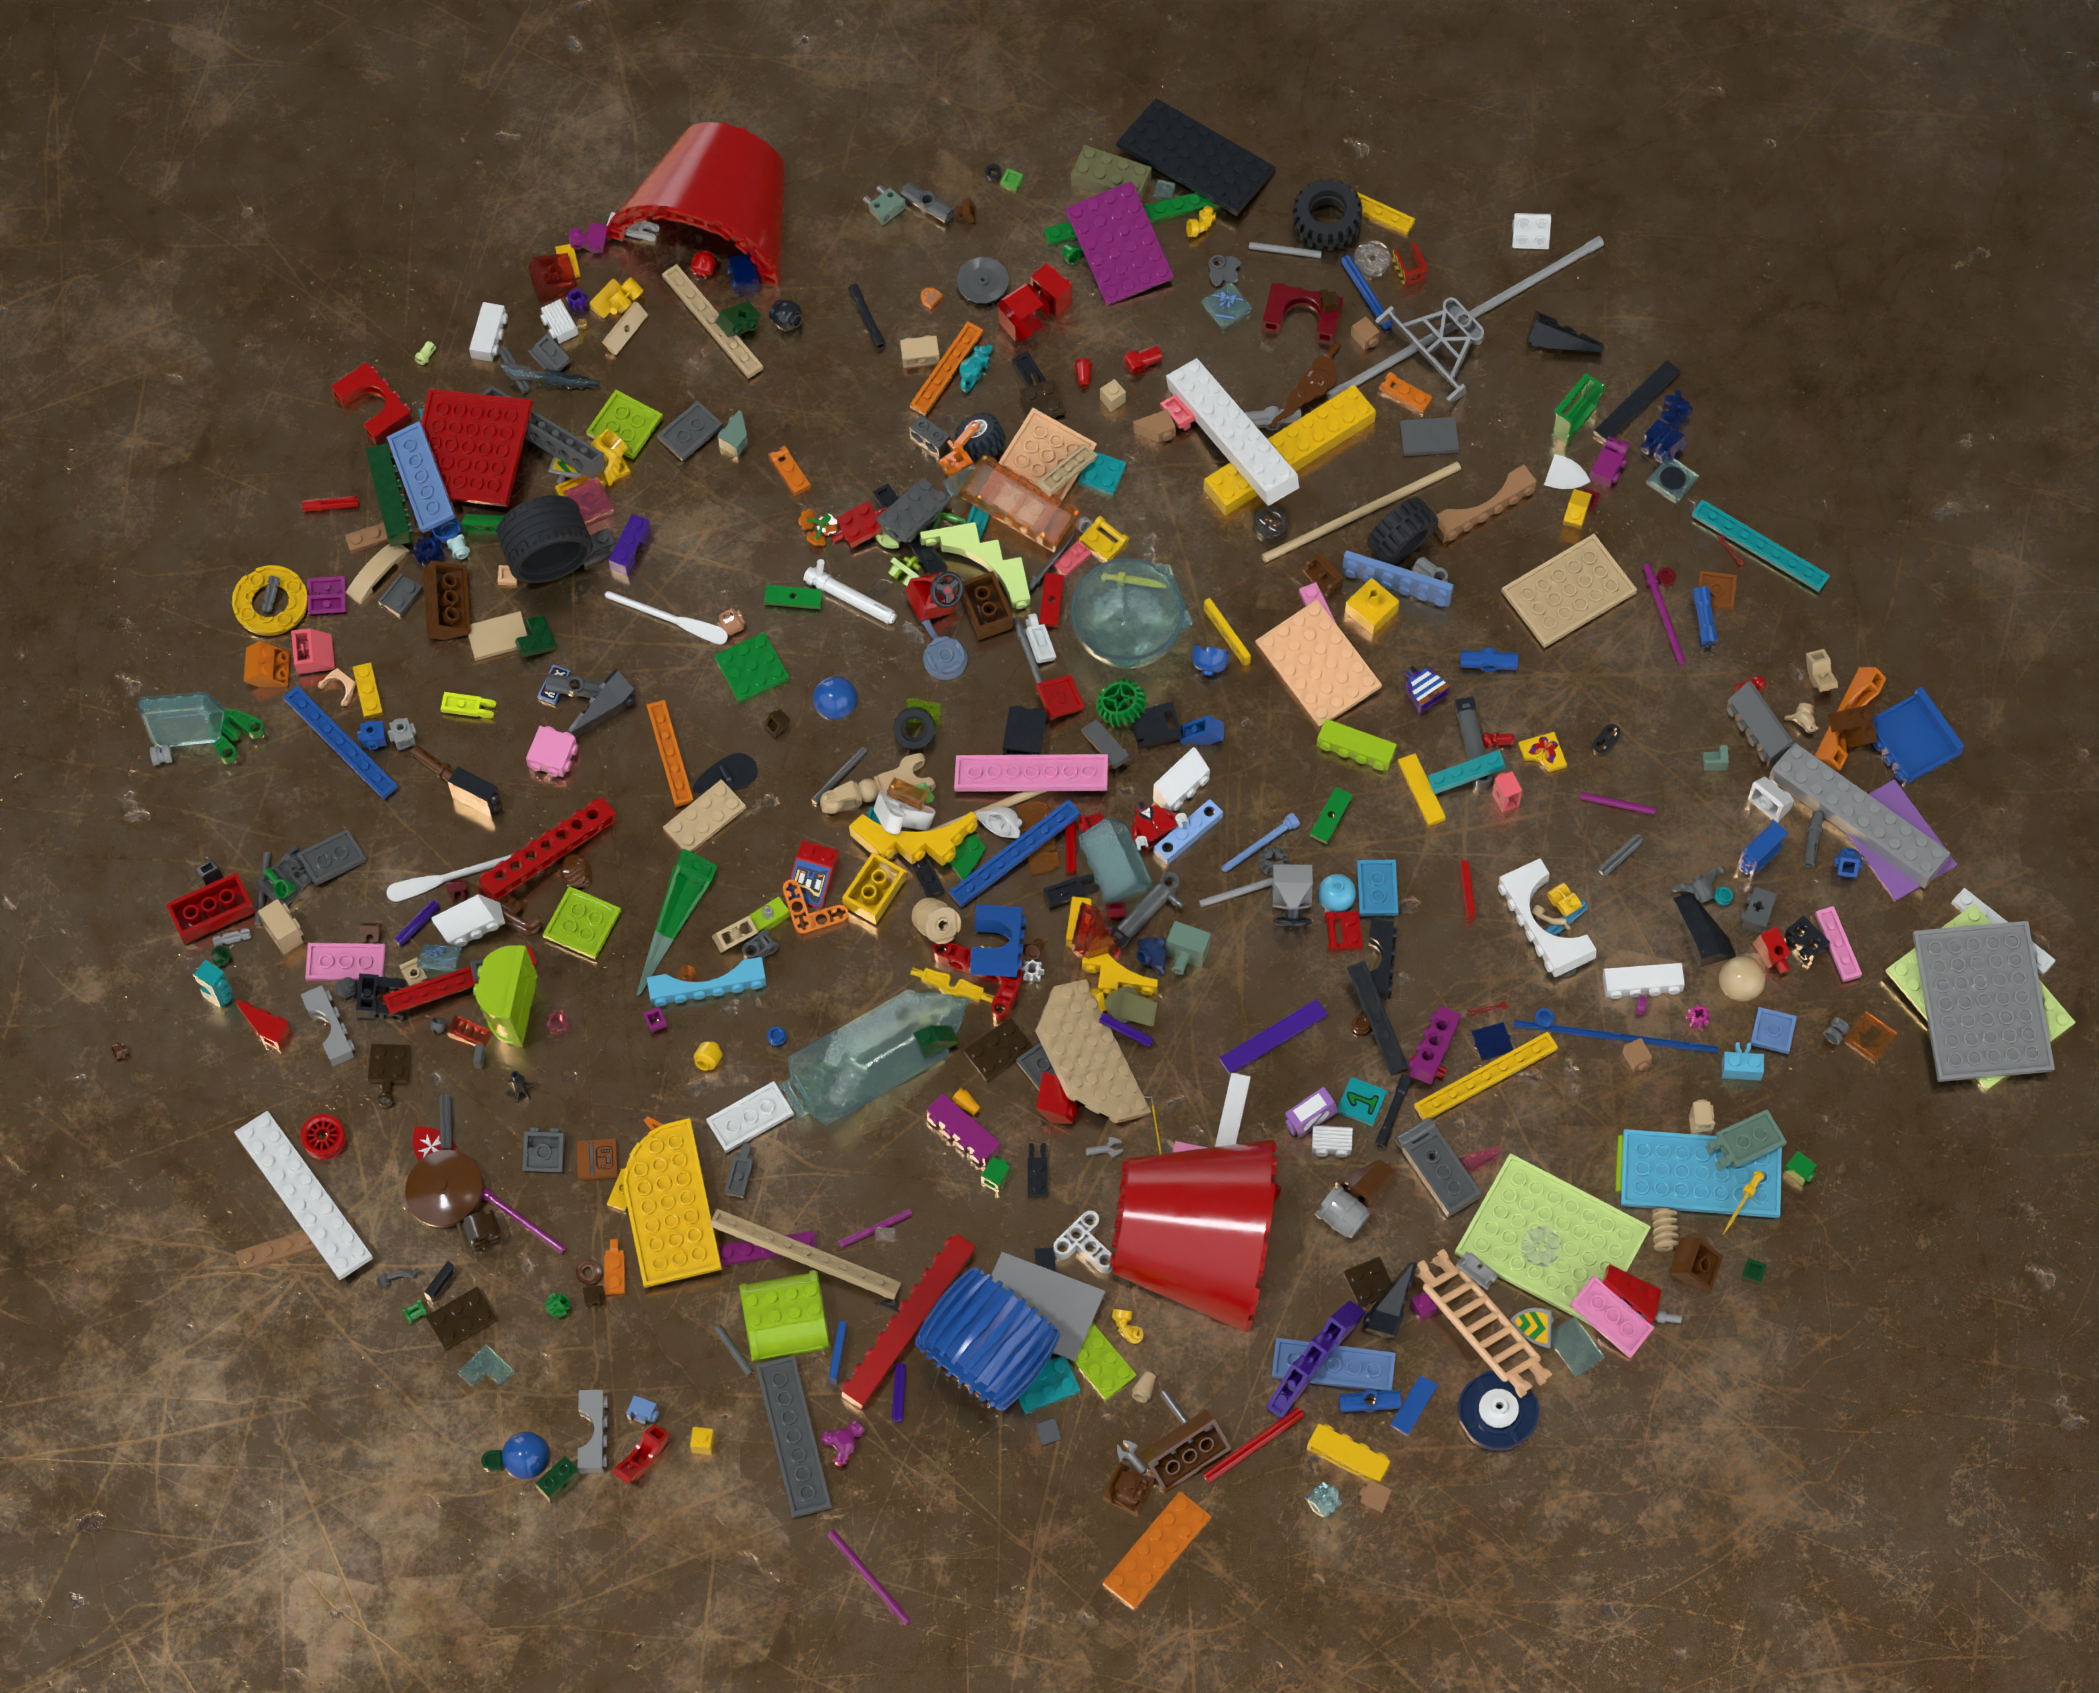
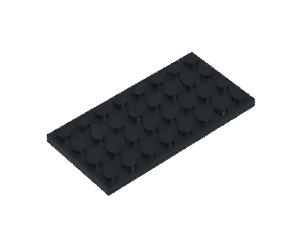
M1157 98L1154 99L1116 143L1118 148L1236 216L1276 170L1274 165Z

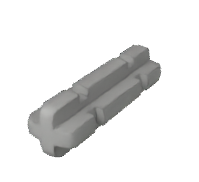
M246 927L241 929V931L235 930L224 933L223 936H213L212 940L215 947L218 945L223 946L224 943L227 945L241 941V939H250L251 934L249 928Z

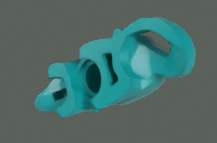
M993 345L975 346V352L972 356L961 363L959 372L962 378L961 389L964 392H969L982 376L981 369L989 367L990 363L988 360L990 357L988 355L992 352Z

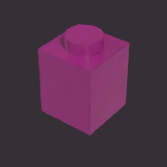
M1426 1292L1411 1299L1410 1308L1419 1323L1437 1314L1438 1306Z

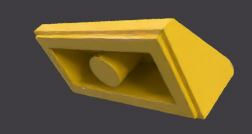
M612 279L590 302L591 310L603 319L611 313L612 305L608 299L621 287L615 279Z

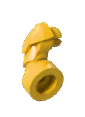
M1206 206L1200 210L1199 222L1197 219H1188L1186 225L1188 237H1197L1199 233L1207 231L1216 217V213L1211 206Z
M1113 1309L1112 1318L1115 1320L1120 1334L1130 1343L1137 1344L1141 1342L1144 1336L1142 1328L1127 1325V1322L1132 1320V1311Z

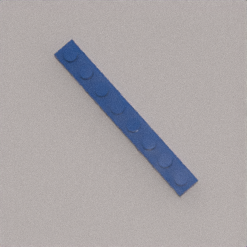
M298 685L283 697L284 701L383 800L398 788L397 784Z
M1068 799L949 891L950 896L962 908L1079 818L1081 812Z

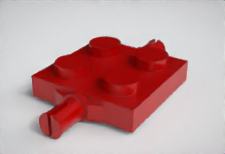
M868 500L836 517L840 525V532L831 536L833 542L835 543L845 538L851 548L883 532L877 519L887 509V506L876 511Z

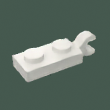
M1029 614V619L1025 620L1027 625L1025 631L1036 662L1042 663L1055 660L1056 654L1045 624L1039 625L1037 615Z

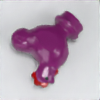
M856 1420L849 1422L847 1429L840 1428L832 1432L828 1430L821 1435V1441L824 1444L833 1446L838 1451L836 1457L833 1458L835 1465L841 1467L843 1464H847L849 1455L854 1452L856 1447L855 1437H861V1434L865 1431Z

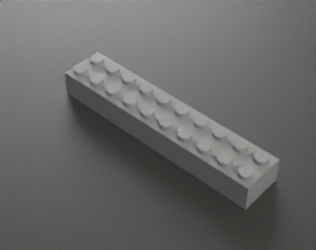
M1795 742L1772 768L1769 779L1775 781L1776 784L1814 811L1823 812L1825 819L1845 833H1848L1924 889L1947 863L1951 852Z

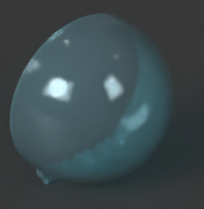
M1121 558L1102 563L1090 570L1080 580L1071 599L1072 627L1083 649L1097 661L1118 669H1137L1158 661L1172 649L1180 633L1187 630V626L1193 623L1189 612L1185 611L1187 607L1177 581L1174 578L1171 565H1163L1162 562L1153 564L1141 559Z

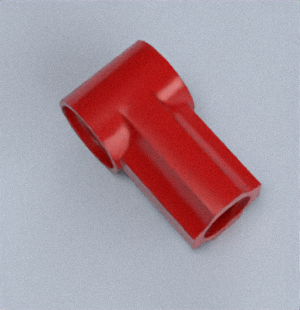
M1154 345L1139 352L1137 350L1130 351L1125 354L1123 359L1130 373L1136 375L1144 371L1147 366L1162 361L1163 357L1160 348Z

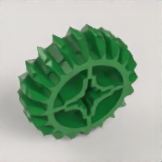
M1122 678L1120 682L1115 679L1113 684L1108 682L1107 688L1102 687L1103 692H1098L1096 710L1099 717L1112 727L1115 724L1119 728L1122 724L1128 726V722L1134 723L1135 718L1140 719V713H1145L1144 707L1147 706L1144 690L1137 682H1133L1131 679L1126 681Z

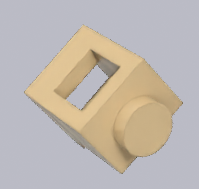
M417 957L399 966L408 986L428 980Z

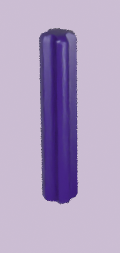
M431 900L394 937L395 942L402 946L440 908L439 904L435 900Z
M1102 1013L1099 1018V1023L1148 1047L1153 1041V1037L1105 1013Z
M902 1363L895 1365L892 1405L893 1422H902L906 1365Z

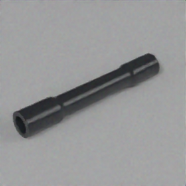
M858 284L850 285L848 287L849 293L861 313L876 349L885 347L886 342L874 322Z
M1401 1075L1389 1111L1374 1144L1378 1148L1385 1149L1390 1138L1392 1127L1412 1081V1078L1407 1075Z

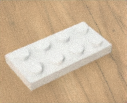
M773 1081L706 1119V1122L724 1152L727 1153L790 1118L794 1113Z

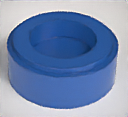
M1541 1008L1536 1011L1534 1020L1541 1027H1549L1554 1023L1555 1015L1550 1009Z

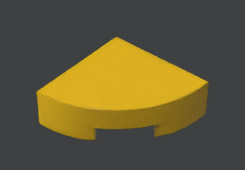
M1095 987L1091 990V994L1096 998L1098 1007L1103 1012L1106 1010L1103 992Z

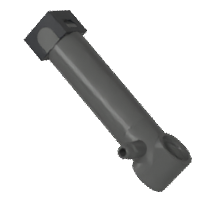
M1474 696L1456 699L1454 711L1456 719L1459 721L1468 761L1486 755L1476 715ZM1492 774L1484 776L1486 778L1484 781L1479 779L1473 780V787L1479 791L1487 790L1491 785Z
M1173 872L1164 873L1154 888L1117 927L1114 926L1105 935V943L1121 954L1129 945V941L1168 900L1175 906L1182 908L1184 903L1175 896L1179 891V877ZM1167 882H1172L1174 885L1168 887L1165 884Z

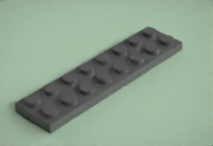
M795 1356L755 1365L792 1518L832 1509Z

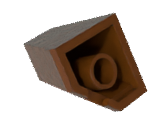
M1379 1159L1338 1179L1335 1189L1337 1184L1345 1189L1344 1191L1356 1197L1369 1209L1395 1178L1396 1170L1388 1161L1384 1162Z

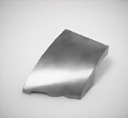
M296 845L286 852L282 859L271 866L273 872L280 880H289L295 884L296 891L291 896L284 899L278 898L274 893V884L265 875L261 876L255 883L271 900L275 901L278 899L281 905L285 903L288 906L312 882L297 857L299 849Z

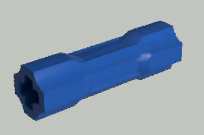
M1709 587L1694 588L1693 597L1697 609L1701 645L1715 644L1718 638L1716 627L1714 626Z

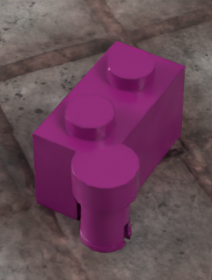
M1608 436V440H1606L1591 470L1590 480L1608 488L1611 487L1613 482L1616 483L1620 476V468H1624L1627 463L1626 453L1630 443L1626 441L1621 442Z

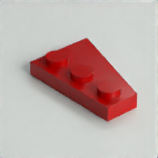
M1609 1264L1606 1267L1602 1283L1620 1299H1626L1632 1305L1631 1308L1635 1312L1640 1311L1646 1317L1645 1320L1651 1325L1655 1320L1662 1290Z

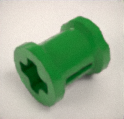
M419 1299L408 1308H402L409 1324L422 1315H428Z

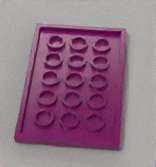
M1132 181L1065 208V212L1106 306L1174 279Z

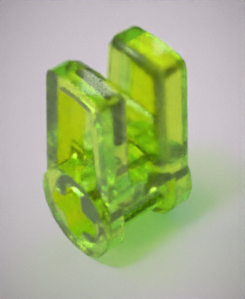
M916 698L906 700L907 708L914 706L926 709L932 715L935 724H939L940 715L934 713L941 712L942 705L940 703L923 701ZM910 719L908 722L916 723L921 721L918 719Z

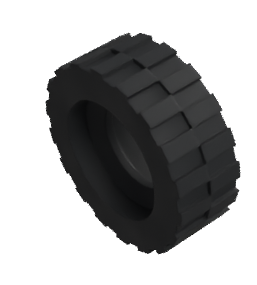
M911 706L910 708H905L894 721L893 733L895 739L898 740L900 745L902 744L905 748H911V750L927 746L935 733V721L932 715L926 709H921V707ZM910 719L920 720L924 726L923 733L918 737L909 736L905 731L907 721Z

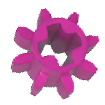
M1697 1004L1696 1008H1689L1688 1013L1690 1015L1686 1016V1020L1690 1021V1027H1698V1030H1700L1702 1025L1708 1026L1709 1021L1707 1019H1710L1711 1014L1706 1012V1006L1703 1008Z

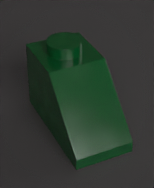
M930 1025L913 1033L923 1059L959 1043L952 1026Z

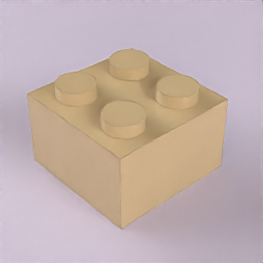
M277 899L258 911L263 926L283 955L303 943L301 927L297 920L292 918L285 903L281 905Z

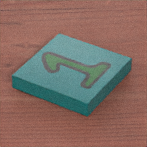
M1350 1077L1337 1108L1338 1114L1373 1127L1386 1097L1387 1090Z

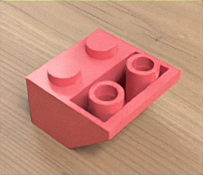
M310 628L291 631L294 665L297 674L335 670L331 634Z

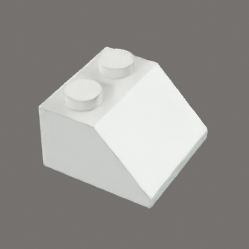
M1766 777L1752 784L1748 797L1750 802L1777 823L1790 811L1794 803L1792 796L1788 792L1782 791L1775 781L1769 780Z

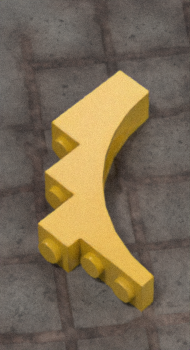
M970 812L960 820L939 829L922 832L900 831L899 834H892L887 832L882 825L862 814L849 826L850 836L871 854L874 852L885 859H890L897 851L913 865L927 853L943 866L954 859L956 855L955 845H959L966 835L973 833L978 825L977 816Z
M1072 896L1066 946L1074 950L1084 949L1082 970L1088 973L1100 972L1098 990L1103 992L1104 997H1107L1111 991L1124 986H1131L1137 992H1141L1144 995L1157 994V979L1143 977L1129 971L1106 952L1098 940L1093 927L1091 899Z

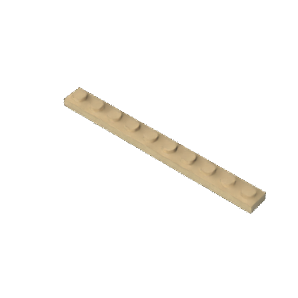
M717 1209L710 1222V1226L719 1231L726 1232L886 1298L894 1300L900 1288L901 1282Z

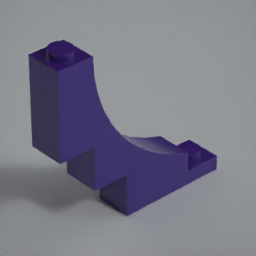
M1349 1300L1330 1316L1323 1330L1310 1341L1303 1355L1292 1363L1266 1408L1280 1418L1287 1415L1294 1401L1300 1397L1333 1351L1358 1326L1366 1311Z

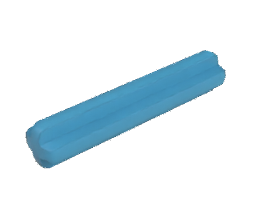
M1580 901L1582 904L1580 909L1567 917L1562 915L1560 918L1566 919V923L1570 925L1588 909L1584 901ZM1551 925L1545 931L1557 936L1565 929V926Z

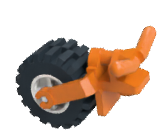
M976 413L962 421L961 425L956 429V441L954 444L950 440L947 441L952 452L938 461L943 472L949 476L960 494L965 492V488L957 477L963 473L962 469H975L980 462L996 456L1006 443V436L996 417L990 413Z

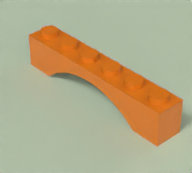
M1859 667L1837 712L1867 705L1880 693L1887 678L1877 667ZM1829 726L1815 757L1833 770L1840 771L1848 756L1847 739L1844 730L1832 732Z

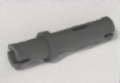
M1821 811L1812 812L1811 823L1807 829L1809 834L1803 866L1807 868L1815 867L1819 838L1823 832L1821 827L1824 813Z

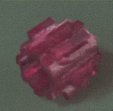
M553 1010L552 1014L546 1015L548 1022L545 1025L546 1028L551 1029V1034L559 1032L561 1035L563 1030L569 1028L567 1024L569 1017L564 1015L563 1010L559 1012Z

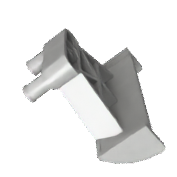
M1447 298L1443 303L1442 311L1403 323L1396 316L1392 306L1375 320L1377 324L1381 325L1392 319L1417 350L1456 389L1446 398L1449 402H1454L1467 393L1465 385L1462 384L1460 386L1455 377L1471 342L1474 345H1480L1485 335L1482 326L1457 299ZM1447 317L1466 337H1444ZM1467 317L1469 321L1467 324L1462 325L1459 323V319ZM1442 318L1439 334L1429 322ZM1424 324L1438 340L1426 349L1409 329ZM1450 344H1464L1460 355ZM1441 345L1457 360L1451 375L1432 355Z

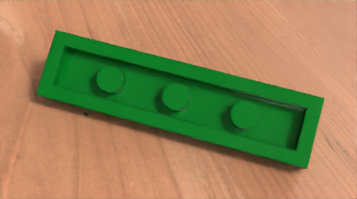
M465 514V519H462L464 534L496 535L497 526L504 516Z

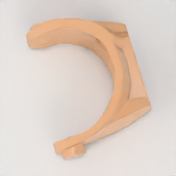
M337 668L318 683V688H324L330 681L341 680L346 688L345 697L341 702V706L344 707L352 699L356 682Z

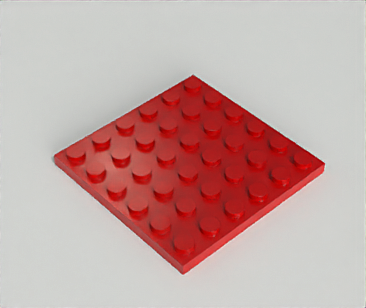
M429 389L421 423L450 500L508 507L533 405L531 400Z

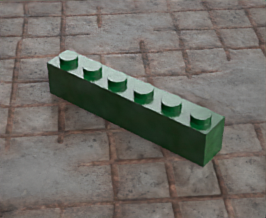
M387 443L366 448L390 547L412 542L410 534H414L412 524L407 523V519H410L408 508L404 509L403 507L406 504L404 493L400 494L399 491L403 490L401 480L396 479L399 472L397 465L392 463V461H395L393 453L389 450Z

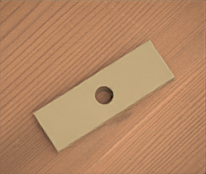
M633 302L602 341L613 355L618 354L648 316L638 302Z

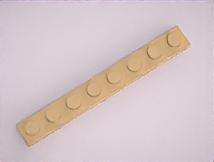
M677 264L662 273L664 280L748 379L763 370V365L738 336L735 335L728 338L716 324L719 313Z

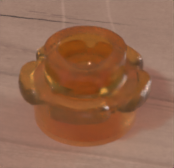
M683 966L678 971L677 977L682 981L694 982L696 970L690 966Z

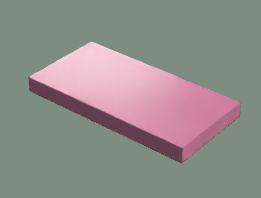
M308 943L305 980L338 982L345 977H351L356 982H359V973L384 977L386 945Z
M1595 1275L1589 1279L1569 1304L1573 1310L1628 1358L1633 1356L1655 1328L1638 1312H1635L1629 1304L1606 1287Z

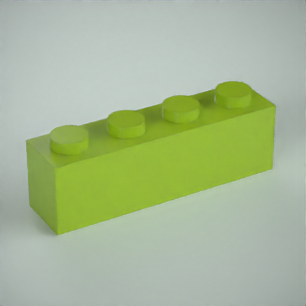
M1325 719L1317 738V746L1322 750L1333 751L1341 757H1350L1358 763H1366L1372 765L1377 770L1385 771L1389 770L1397 747L1395 743L1329 719Z

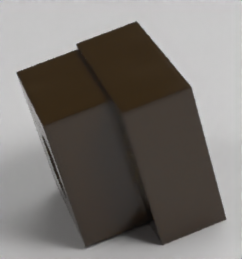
M1320 290L1323 314L1338 311L1336 291Z
M779 709L769 714L764 727L776 737L783 730L787 729L791 719Z
M603 1285L583 1287L586 1308L601 1306L600 1299L605 1298Z

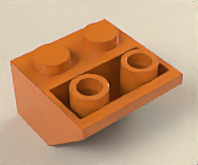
M262 641L246 647L244 682L257 687H287L290 652Z

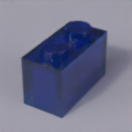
M749 252L728 258L729 265L726 266L728 276L733 278V281H731L733 291L738 292L739 298L760 292L759 281L753 263L750 260Z

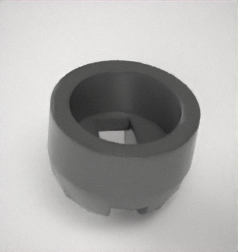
M438 1017L431 1018V1031L442 1033L446 1026V1020Z

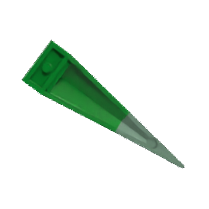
M685 848L681 850L671 873L637 996L644 990L647 985V977L652 976L684 922L711 883L717 865Z

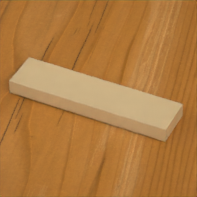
M1084 443L1039 479L1036 485L1050 497L1091 464L1098 455Z

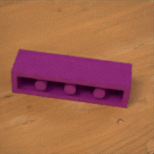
M943 1093L927 1109L928 1121L934 1126L938 1125L947 1138L950 1139L952 1137L961 1150H967L975 1162H981L983 1165H986L1001 1150V1143Z

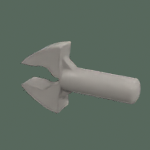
M1108 1137L1109 1142L1106 1145L1086 1148V1154L1108 1153L1111 1155V1160L1119 1157L1124 1152V1149L1114 1150L1112 1147L1123 1145V1142L1119 1139Z
M1123 1440V1443L1129 1448V1453L1122 1451L1120 1446L1117 1445V1454L1120 1462L1123 1459H1129L1134 1467L1144 1474L1147 1468L1134 1454L1138 1446L1133 1442Z

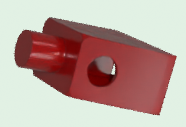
M1777 926L1760 934L1752 943L1768 968L1776 965L1780 974L1791 969L1786 961L1791 953Z

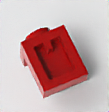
M1101 812L1088 817H1084V814L1080 815V822H1077L1080 833H1084L1086 839L1108 832Z

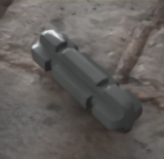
M269 576V586L266 587L263 599L265 602L262 603L261 610L264 612H272V603L275 601L278 589L276 586L279 585L280 580L276 576Z

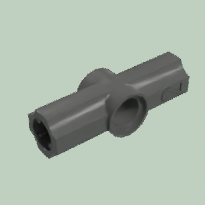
M910 182L905 184L900 193L901 197L918 206L922 213L931 214L944 223L948 222L954 213L952 207L935 198L932 192L923 191Z
M547 673L545 690L565 693L571 697L583 696L592 698L593 696L595 698L602 690L600 685L603 682L586 680L579 676L568 677ZM576 683L579 686V689H572L570 687V684Z

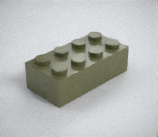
M1084 145L1071 173V185L1100 194L1132 181L1140 201H1142L1151 180L1152 167Z

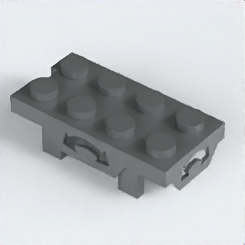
M923 477L878 516L877 522L880 524L882 531L896 542L904 541L906 543L908 541L911 543L917 534L919 535L920 532L936 521L940 512L951 503L952 498L943 491L935 490L933 484Z

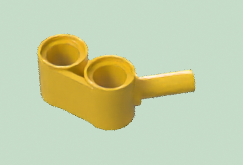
M632 277L627 279L620 289L608 299L612 305L610 309L611 314L623 313L632 304L631 301H634L644 291Z
M1564 882L1547 892L1550 902L1559 909L1564 917L1569 916L1582 907L1579 898L1575 893H1571Z

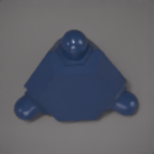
M1150 937L1139 939L1137 942L1139 946V951L1136 953L1137 960L1141 965L1152 967L1159 975H1164L1166 972L1164 967L1167 960V949L1164 946L1166 939L1164 937Z

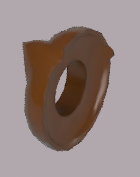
M587 1259L578 1264L575 1274L580 1283L592 1285L601 1277V1268L595 1260ZM587 1267L594 1270V1275L591 1278H585L582 1274L583 1270Z

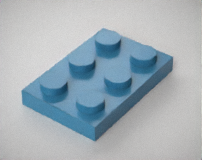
M1396 859L1357 860L1359 916H1398Z

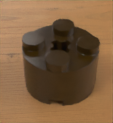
M489 1210L490 1214H486L485 1211L474 1213L463 1218L464 1223L461 1225L460 1222L456 1224L465 1248H469L470 1252L479 1250L481 1245L485 1243L492 1245L500 1241L499 1237L502 1235L493 1210Z

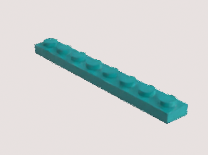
M1703 499L1692 513L1693 518L1820 592L1830 577L1829 574Z

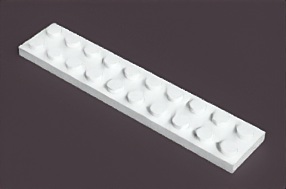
M268 1111L234 1132L339 1281L373 1259L371 1253Z

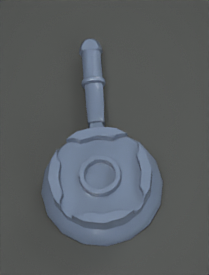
M930 619L922 621V624L933 639L924 651L923 663L925 669L936 679H955L967 667L968 656L966 649L956 639L946 636L938 637Z

